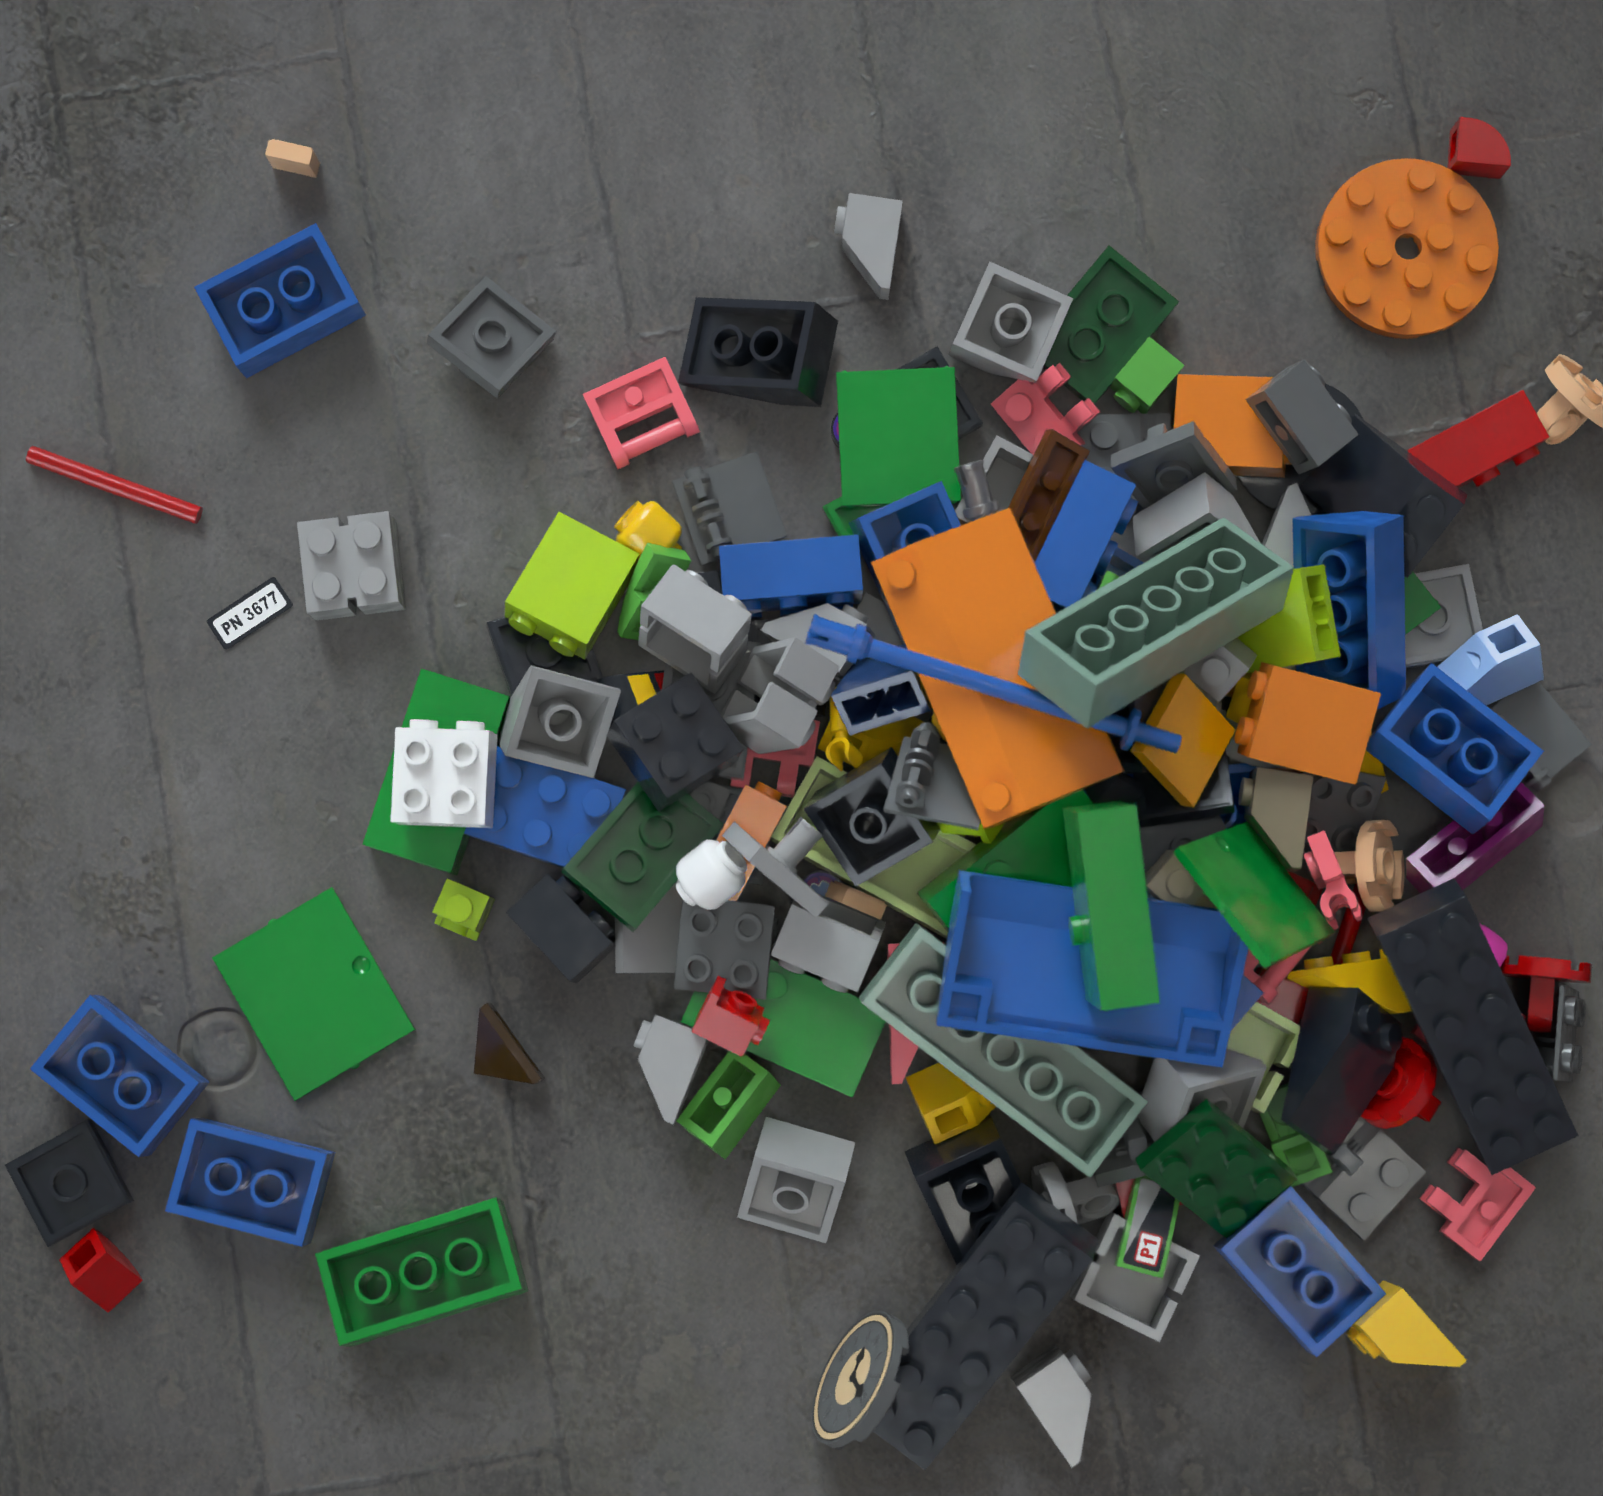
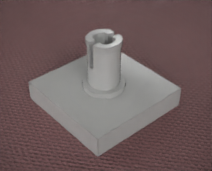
M802 817L798 819L774 849L770 846L766 849L735 822L722 835L751 864L815 918L828 905L817 892L796 874L798 870L795 867L819 839L823 837L820 832Z

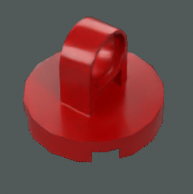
M1506 955L1505 960L1500 966L1504 976L1531 979L1527 1026L1529 1031L1551 1033L1555 982L1591 983L1592 964L1580 962L1579 971L1571 970V960L1519 955L1518 965L1509 964V956Z
M1402 1037L1401 1047L1396 1053L1394 1068L1361 1117L1372 1126L1384 1129L1402 1126L1416 1116L1426 1122H1430L1442 1104L1440 1100L1432 1095L1437 1075L1433 1056L1413 1039Z

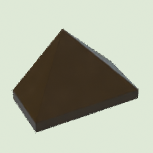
M486 1003L479 1009L474 1074L529 1084L540 1083L545 1077L493 1004Z

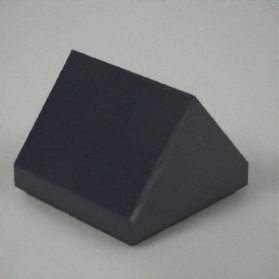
M1122 772L1085 788V791L1093 804L1113 801L1134 804L1144 793L1145 786L1140 781Z

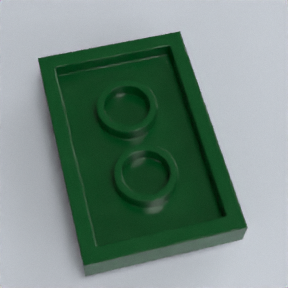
M1108 245L1068 293L1067 296L1073 298V301L1043 366V369L1046 371L1052 365L1056 366L1061 363L1071 375V378L1064 386L1083 401L1089 398L1094 405L1111 386L1116 375L1147 338L1152 337L1179 303L1176 298L1110 245Z
M637 782L561 872L629 930L634 932L678 880L676 866L679 861L703 841L712 840L724 824L688 794L658 812L641 785Z
M1207 1098L1135 1158L1140 1171L1226 1239L1297 1181L1292 1169Z

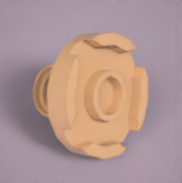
M1559 354L1545 369L1548 378L1558 391L1537 412L1539 419L1550 436L1545 442L1551 445L1561 443L1569 438L1588 418L1603 428V384L1597 379L1592 382L1585 375L1579 373L1583 367L1562 354Z
M1389 820L1365 821L1360 827L1355 851L1334 852L1346 883L1358 885L1363 904L1370 912H1382L1395 906L1392 899H1401L1403 895L1405 880L1403 850L1394 851L1390 837L1398 836V832Z

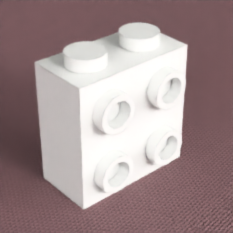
M419 719L410 720L409 728L395 727L391 822L399 825L493 828L497 734L484 730L485 723L475 721H457L456 729H438V721Z

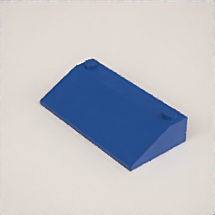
M959 870L950 915L936 1025L1223 1068L1248 947L1215 908L1148 898L1160 1003L1101 1011L1086 1000L1079 945L1073 946L1070 939L1068 919L1071 916H1076L1072 887Z

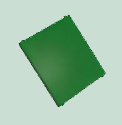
M944 366L943 368L849 372L843 370L836 372L842 507L885 506L942 481L951 503L960 502L961 487L957 474L954 471V468L959 466L955 367Z

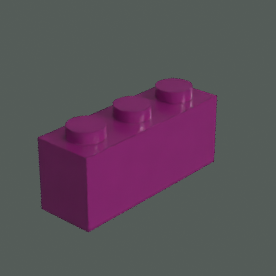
M1520 782L1491 821L1472 835L1453 820L1406 858V879L1420 893L1455 878L1461 889L1464 890L1543 826L1545 805Z

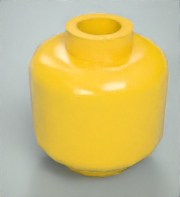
M639 501L635 502L614 526L618 531L615 538L616 542L639 553V558L647 543L661 545L666 548L682 549L677 543L682 534L680 523L655 501H649L645 504Z

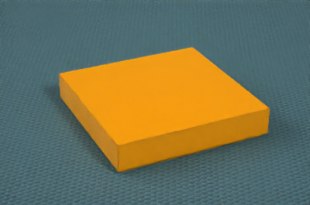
M1176 674L1170 678L1146 724L1181 735V744L1177 753H1171L1139 742H1135L1131 752L1182 806L1194 807L1232 738L1235 729L1186 674Z

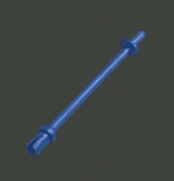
M816 614L813 615L805 640L806 645H813L845 655L846 661L854 664L857 659L863 660L868 657L1079 723L1038 690L873 639L870 632L866 631L867 626L857 624L854 628L819 617ZM1133 708L1127 718L1111 714L1091 726L1092 728L1120 736V748L1124 751H1128L1133 741L1176 754L1182 736L1141 723V710Z

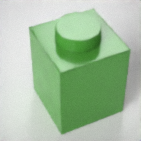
M1148 337L1114 378L1110 386L1116 392L1113 396L1129 412L1135 413L1138 410L1142 414H1147L1174 382L1177 374H1180L1184 364L1151 337Z

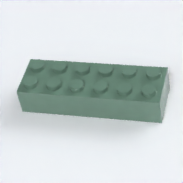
M1223 517L1025 631L1018 675L1088 729L1283 610L1294 567Z
M915 923L858 997L861 1003L1090 1178L1148 1101L1078 1046L937 1026L936 1019L946 945Z

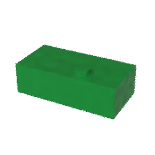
M421 668L402 728H409L410 720L415 719L438 721V729H456L457 721H475L485 723L484 730L497 734L498 740L510 697ZM393 751L362 845L457 876L470 838L464 834L466 827L399 825L391 822Z
M1080 790L1006 822L991 844L983 843V841L979 842L917 892V894L948 932L959 870L1072 887L1063 808L1093 804L1083 790Z
M1113 801L1063 808L1076 915L1068 919L1069 934L1072 945H1079L1086 1000L1101 1011L1160 1003L1137 807L1127 802Z
M770 959L766 1000L754 998L757 1005L764 1008L762 1016L769 1019L770 1023L759 1045L757 1046L750 1042L746 1051L853 1098L886 1021L863 1005L858 997L847 992L843 993L825 986L820 980L809 975L788 971L781 967L777 961ZM694 991L681 1020L682 1023L693 1027L708 993Z
M497 1197L315 1253L339 1346H356L529 1291L504 1201Z

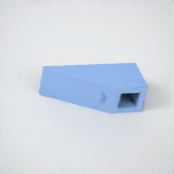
M1518 614L1475 633L1437 666L1486 706L1544 680L1540 644Z

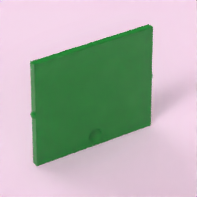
M1247 821L1182 845L1173 852L1264 969L1329 938L1335 933V930Z
M333 887L282 917L271 919L265 927L212 957L294 1101H297L345 1071L357 1069L362 1061L416 1030Z

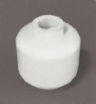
M705 840L685 855L677 864L676 874L679 882L676 884V889L681 898L691 906L697 904L704 909H717L743 888L745 884L744 872L747 870V864L741 853L729 842L722 841L720 843L716 840Z

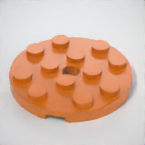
M1408 158L1393 159L1361 170L1346 181L1335 193L1326 207L1318 226L1315 255L1325 283L1324 288L1330 299L1345 316L1360 327L1373 333L1391 338L1414 339L1451 328L1465 318L1482 300L1496 271L1498 236L1495 222L1487 204L1478 191L1462 176L1430 161ZM1412 237L1418 247V256L1413 259H1404L1397 254L1395 243L1398 239H1409Z

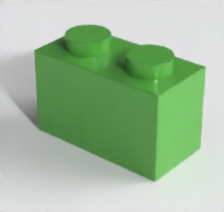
M728 1051L676 1121L692 1136L726 1160L780 1088L781 1084L769 1071L744 1054L741 1057Z

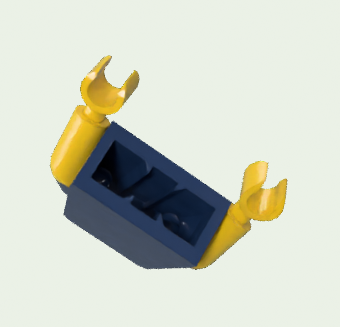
M906 644L896 645L898 647L907 649ZM868 657L863 660H857L855 664L853 663L830 697V730L835 739L828 744L825 753L827 759L836 768L843 771V760L845 757L854 768H858L861 765L862 753L849 741V735L931 711L932 705L918 674ZM934 712L932 723L936 726L942 739L947 741Z

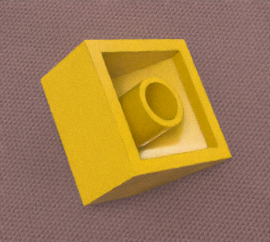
M1384 1280L1379 1286L1385 1291L1386 1295L1346 1332V1335L1362 1353H1368L1373 1359L1380 1356L1392 1363L1461 1367L1467 1361L1402 1287Z

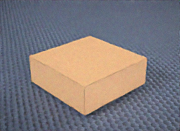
M275 139L268 141L265 156L273 168L314 178L317 177L320 162L311 147Z
M831 881L825 894L830 899L881 920L887 907L884 901L838 881Z

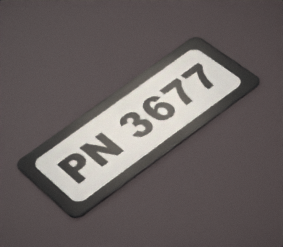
M271 577L209 618L207 624L222 647L227 650L290 609L293 603L277 579Z

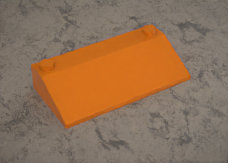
M1011 508L915 542L871 562L908 650L1037 690L1018 675L1025 631L1055 615L1056 611ZM918 673L983 828L997 827L1124 772L1107 732L1092 727L1087 729L1082 724Z

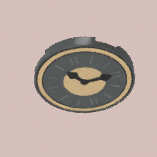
M884 1311L870 1312L855 1322L836 1345L820 1376L812 1406V1429L815 1437L820 1442L841 1451L845 1445L853 1440L864 1441L887 1414L901 1386L894 1381L900 1364L901 1354L905 1356L909 1352L908 1334L901 1320Z

